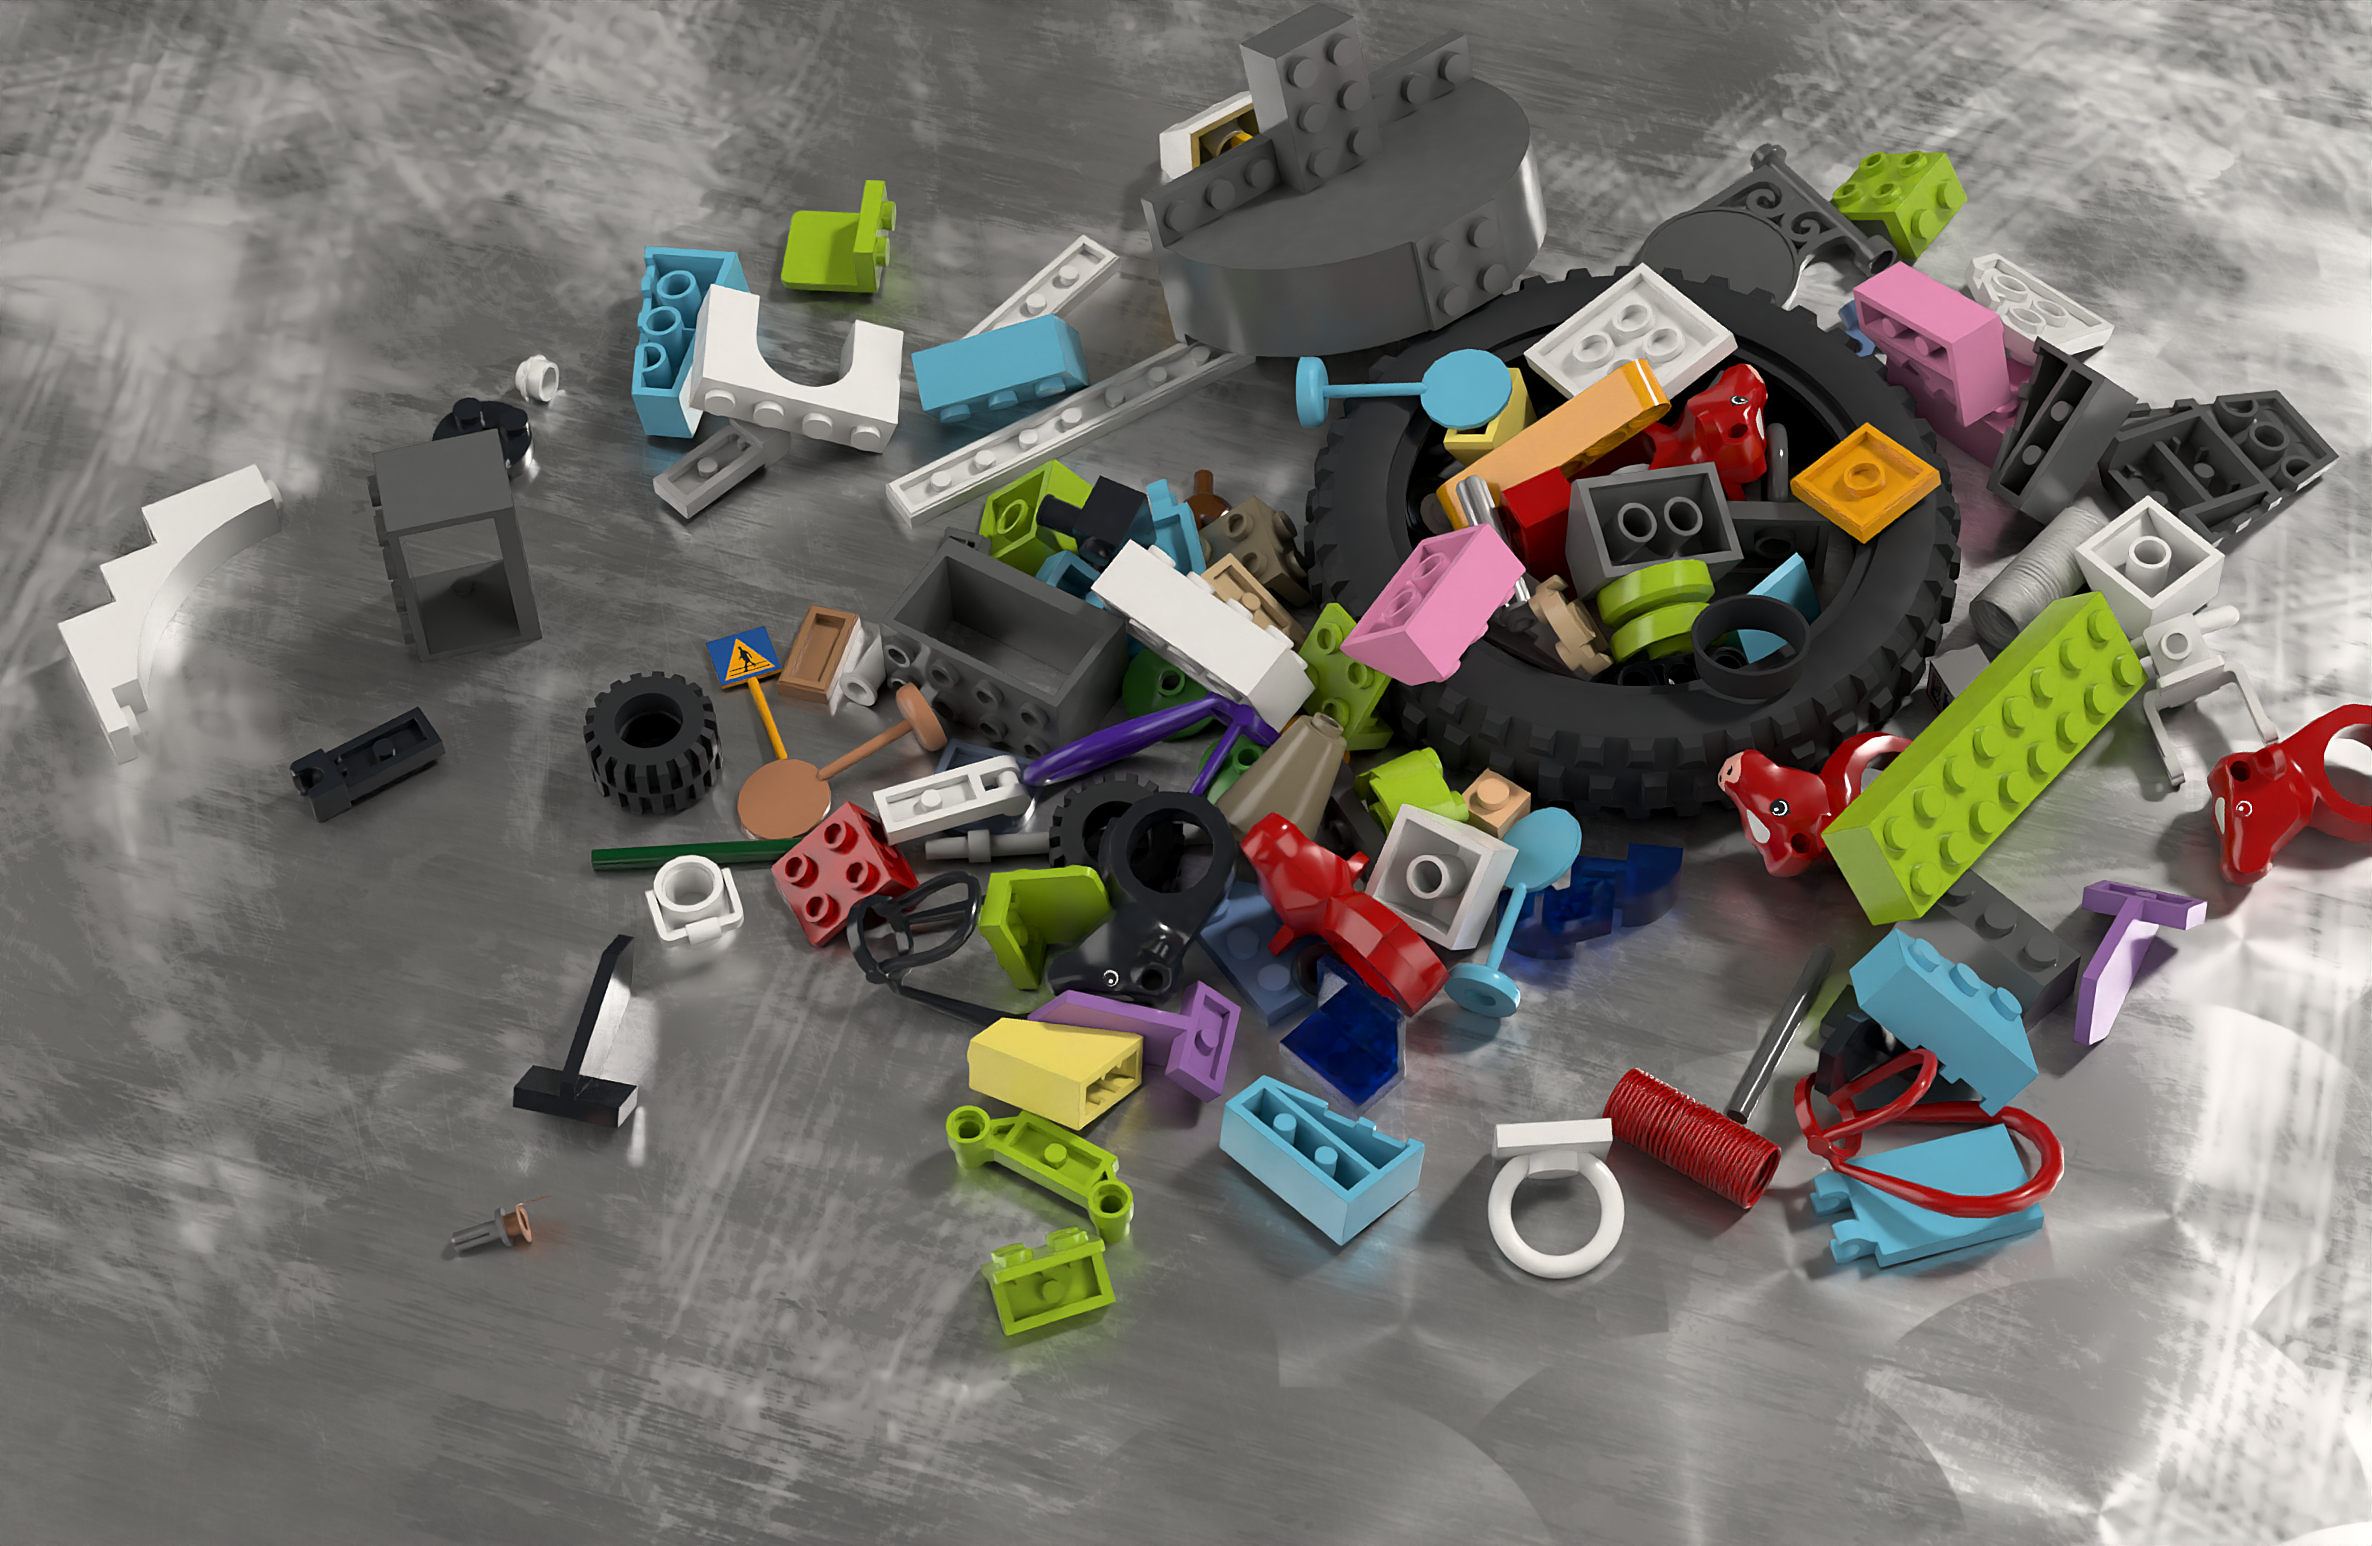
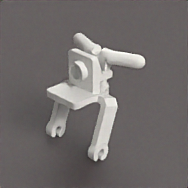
M2231 605L2219 607L2195 616L2190 612L2146 628L2142 636L2129 641L2139 660L2150 655L2154 672L2159 676L2156 682L2157 688L2145 693L2142 706L2145 718L2163 756L2162 761L2173 787L2185 783L2186 780L2179 759L2157 713L2160 709L2192 703L2219 690L2220 686L2234 682L2240 690L2264 746L2266 747L2274 742L2279 744L2276 729L2270 717H2266L2244 666L2232 659L2224 662L2221 655L2211 658L2202 635L2232 626L2238 621L2239 612Z

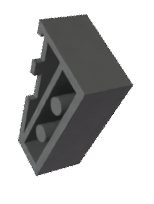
M2037 336L2032 350L2037 354V358L2029 382H2021L2017 397L2022 402L2013 428L2006 427L1986 488L2048 526L2065 508L2069 507L2137 403L2138 398L2107 377Z

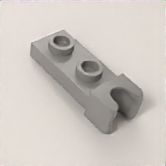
M729 417L730 424L653 478L655 493L689 519L760 466L767 469L785 456L791 448L790 432L773 427H763L756 423Z

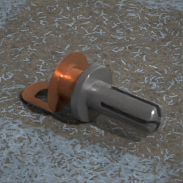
M550 1194V1195H545V1196H542V1197H538V1198L543 1199V1198H546V1197L551 1196V1194ZM523 1202L515 1205L516 1211L506 1214L502 1207L495 1209V1220L453 1233L452 1242H457L489 1231V1233L458 1242L454 1247L460 1252L500 1238L508 1247L514 1244V1235L523 1233L526 1240L530 1242L529 1219L526 1209L521 1206L528 1203Z

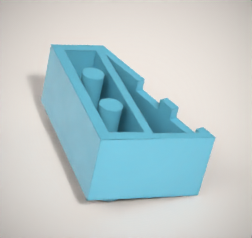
M1053 313L911 354L923 411L937 420L941 419L942 423H954L965 420L973 412L988 409H1004L1018 403L1081 391L1091 386L1079 332Z
M1895 928L1849 970L1859 1007L1909 1049L1914 1050L1921 1044L1927 1050L1934 1052L1936 1057L1944 1063L1939 1069V1073L1952 1084L1961 1077L1979 1092L1982 1098L1979 1101V1107L1991 1117L2039 1076L2020 1016L2022 1008L2018 1000L2006 989L2001 987L1995 989L1980 980L1976 973L1963 963L1955 965L1942 957L1926 940L1922 938L1915 940Z
M1263 1075L1225 1103L1219 1147L1340 1246L1418 1187L1425 1150L1424 1143L1410 1137L1406 1143L1376 1131L1377 1123L1361 1116L1357 1122L1327 1110L1328 1102Z

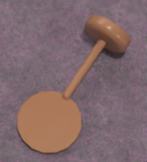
M912 682L899 688L895 694V700L904 720L821 770H818L813 764L798 759L776 760L757 769L746 779L738 794L737 810L743 826L755 838L761 840L805 837L823 822L830 809L831 790L827 780L910 731L921 746L928 751H936L947 745L943 729L921 692Z

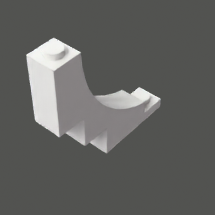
M256 464L142 507L141 511L153 545L99 565L112 603L58 624L69 658L119 765L139 757L132 737L141 734L134 715L148 710V684L151 665L161 637L180 605L197 585L228 559L254 543L282 531L277 510L284 508L282 497L274 480L265 482Z

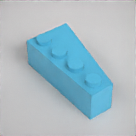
M645 246L644 261L646 273L645 276H642L641 283L643 305L642 312L638 315L637 325L640 337L639 345L635 349L631 395L646 435L693 438L703 413L702 410L689 407L697 314L711 284L750 293L737 252Z

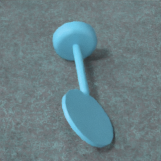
M1475 349L1451 352L1438 359L1424 374L1422 383L1329 385L1326 367L1318 357H1301L1296 372L1297 412L1303 428H1316L1323 425L1328 413L1329 398L1420 395L1422 407L1431 420L1445 428L1467 430L1481 427L1497 418L1508 405L1512 393L1510 372L1502 360L1487 351Z
M1554 807L1535 810L1521 818L1502 839V842L1518 849V853L1504 882V885L1513 892L1485 966L1466 963L1459 964L1449 971L1451 977L1445 983L1444 990L1459 1005L1473 1012L1498 1018L1510 1017L1516 1013L1520 1003V990L1515 982L1504 973L1498 971L1526 894L1540 891L1558 881L1570 869L1580 851L1582 833L1579 822L1566 810Z

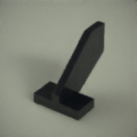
M619 934L602 953L563 1071L533 1065L514 1086L512 1107L613 1128H619L636 1107L638 1086L599 1078L631 997L635 937Z
M1847 984L1821 1020L1819 1034L1828 1038L1819 1053L1814 1090L1830 1097L1873 1063L1881 1065L1894 1057L1911 1051V1049L1859 1007L1854 986ZM1920 1044L1916 1049H1926V1048H1924V1047ZM1923 1063L1910 1066L1896 1074L1915 1082Z

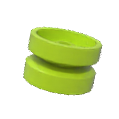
M1694 559L1675 560L1653 565L1614 580L1599 591L1595 599L1602 622L1607 628L1617 630L1610 639L1609 644L1618 670L1635 662L1694 652L1691 638L1693 623L1699 613L1710 605L1707 602L1715 592L1708 567L1704 561ZM1725 633L1718 636L1704 650L1717 648L1725 642L1729 634Z

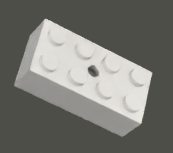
M1130 539L1091 587L1106 610L1125 620L1126 634L1171 665L1179 667L1185 675L1208 691L1218 693L1239 705L1246 704L1250 706L1256 716L1280 733L1315 689L1304 672L1308 666L1307 663L1291 650L1294 646L1293 642L1272 625H1268L1263 630L1252 622L1254 616L1236 600L1229 598L1226 603H1223L1213 596L1214 588L1198 574L1190 571L1185 577L1174 569L1176 566L1174 560L1158 547L1151 545L1146 550Z

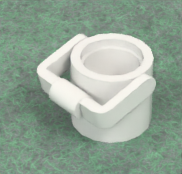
M688 855L677 857L667 862L657 872L653 882L654 891L645 892L659 940L667 948L677 946L690 950L706 948L717 943L727 931L739 928L744 921L743 908L729 867L720 871L718 866L706 857ZM726 891H727V894H728V897H729V900H730V903H731V906H732V909H733V912H734V913H731V914H730V911H729V906H728V900H727Z

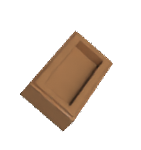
M810 604L777 682L778 694L828 705L861 627L859 614Z

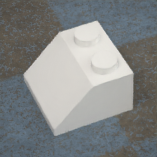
M1250 90L1216 103L1207 110L1182 123H1177L1159 134L1161 168L1172 180L1232 149L1231 139L1237 134L1244 132L1253 137L1260 134Z
M2148 495L2075 548L2074 557L2092 592L2101 590L2124 634L2132 640L2142 636L2146 628L2188 612L2194 613L2214 598L2218 592L2225 559L2224 554Z
M1402 804L1364 893L1370 895L1394 912L1415 932L1450 950L1476 948L1518 853V849L1473 826L1409 804Z

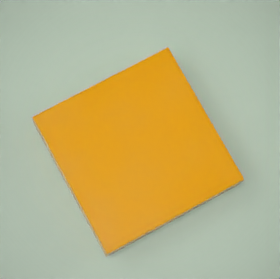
M1867 422L1790 481L1793 495L1863 544L1941 484L1940 474L1937 469Z

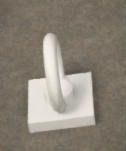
M1611 1118L1496 1125L1491 1145L1493 1168H1502V1170L1496 1177L1489 1195V1225L1499 1248L1518 1267L1541 1277L1569 1278L1595 1268L1614 1249L1624 1225L1625 1210L1619 1184L1613 1173L1603 1163L1607 1158L1613 1141ZM1579 1173L1584 1175L1597 1190L1602 1207L1600 1226L1593 1239L1577 1252L1562 1256L1542 1254L1526 1245L1518 1236L1511 1219V1201L1520 1182L1527 1175L1534 1179L1565 1178Z

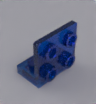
M1325 954L1317 961L1318 1009L1279 1042L1280 1055L1357 1118H1360V1116L1362 1117L1405 1079V1016L1401 1008L1391 998L1387 996L1380 997L1367 987L1360 975L1347 964L1340 965L1329 955Z

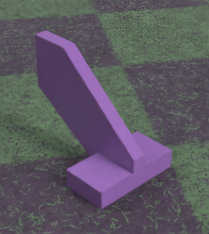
M2107 880L2084 887L2081 909L2114 915L2116 918L2081 977L2073 1042L2090 1045L2107 1037L2158 930V925L2187 930L2204 923L2207 907L2206 900Z
M1199 980L1185 989L1179 1014L1067 990L1029 1014L1027 1020L1130 1032L1144 1036L1142 1063L1167 1067L1165 1072L1167 1078L1206 1103H1209L1222 1094L1241 1007Z

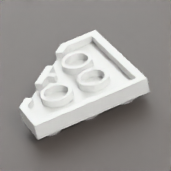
M1997 253L1971 259L1965 272L1964 278L1976 303L2000 315L2004 327L2003 342L2004 346L2010 349V356L2025 365L2034 366L2037 354L2032 350L2037 336L2068 355H2072L2107 344L2115 328L2114 325Z

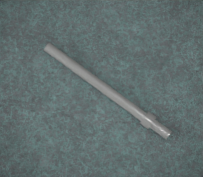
M1192 824L1183 825L1184 845L1213 844L1211 838L1199 827ZM1105 829L1097 830L1088 838L1084 845L1086 851L1099 850L1100 840ZM989 830L968 831V836L927 838L925 839L926 860L969 858L970 863L991 862V856L1049 853V832L990 835ZM1143 836L1138 840L1135 848L1149 847Z

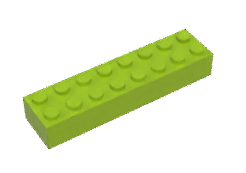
M2101 590L2053 600L1820 834L1872 925L1921 918L2149 680L2147 673Z

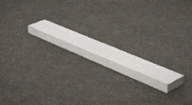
M1200 341L1191 346L1183 343L1176 344L885 485L886 497L908 526L913 529L1038 468L1053 458L1057 459L1256 362V356L1230 352L1212 347Z

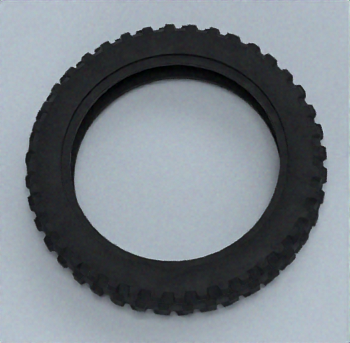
M1616 266L1613 276L1592 277L1587 268L1571 269L1567 271L1564 281L1547 283L1540 275L1521 280L1519 291L1507 295L1502 293L1436 331L1428 330L1427 332L1400 340L1399 355L1396 357L1384 355L1379 358L1369 369L1370 380H1366L1362 384L1422 383L1424 374L1438 359L1451 352L1475 349L1487 351L1500 358L1507 368H1519L1533 408L1552 403V389L1554 387L1529 367L1524 352L1635 269V267ZM1665 267L1660 274V277L1733 334L1738 346L1736 350L1673 398L1689 400L1693 396L1706 391L1721 370L1725 371L1739 364H1748L1759 373L1765 383L1768 395L1765 403V431L1772 423L1783 425L1787 432L1788 448L1794 451L1808 466L1867 422L1937 469L1940 474L1941 484L1863 544L1850 535L1854 553L1853 565L1832 602L1810 625L1811 643L1800 679L1790 689L1779 695L1764 699L1734 698L1714 690L1703 679L1680 684L1656 686H1618L1587 682L1557 675L1531 666L1503 653L1481 638L1467 647L1459 658L1461 664L1458 670L1443 682L1436 683L1431 681L1410 686L1392 678L1375 706L1380 712V717L1383 720L1393 717L1398 722V736L1411 747L1418 749L1428 745L1434 749L1442 767L1451 773L1457 774L1467 768L1477 773L1479 777L1489 767L1490 771L1500 774L1531 793V805L1548 808L1553 800L1566 801L1574 804L1577 815L1596 817L1601 807L1624 808L1628 819H1648L1651 809H1664L1665 807H1673L1678 817L1699 815L1704 802L1720 800L1727 809L1737 807L1736 804L1718 784V774L1726 759L1746 749H1756L1778 765L1803 771L1809 770L1818 775L1821 773L1827 760L1843 741L1860 733L1874 732V724H1879L1882 720L1892 718L1902 706V696H1909L1919 684L1926 671L1925 658L1934 656L1941 643L1943 626L1941 624L1950 622L1957 584L1954 580L1959 578L1961 564V548L1956 545L1961 525L1959 504L1955 503L1954 497L1951 495L1952 482L1948 462L1943 456L1936 454V434L1925 418H1915L1917 401L1908 389L1903 385L1890 386L1887 382L1888 367L1873 354L1863 357L1856 354V340L1839 327L1829 332L1817 327V314L1801 305L1796 306L1790 311L1777 306L1776 296L1769 291L1756 287L1747 295L1731 290L1728 278L1710 275L1704 283L1684 280L1681 269ZM1420 395L1347 397L1343 402L1344 416L1339 417L1332 423L1326 436L1328 447L1322 448L1318 452L1314 463V482L1316 488L1308 491L1305 507L1306 522L1309 524L1304 526L1305 565L1311 567L1308 570V586L1311 598L1316 602L1320 615L1328 603H1338L1358 623L1413 552L1408 538L1405 518V500L1408 485L1421 477L1436 476L1442 467L1453 457L1446 450L1443 443L1448 428L1431 420L1422 407ZM1787 643L1764 658L1736 670L1747 672L1772 670L1789 663L1797 654L1793 647Z

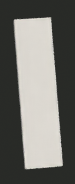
M1083 234L962 339L1051 313L1062 320L1121 269L1120 257Z

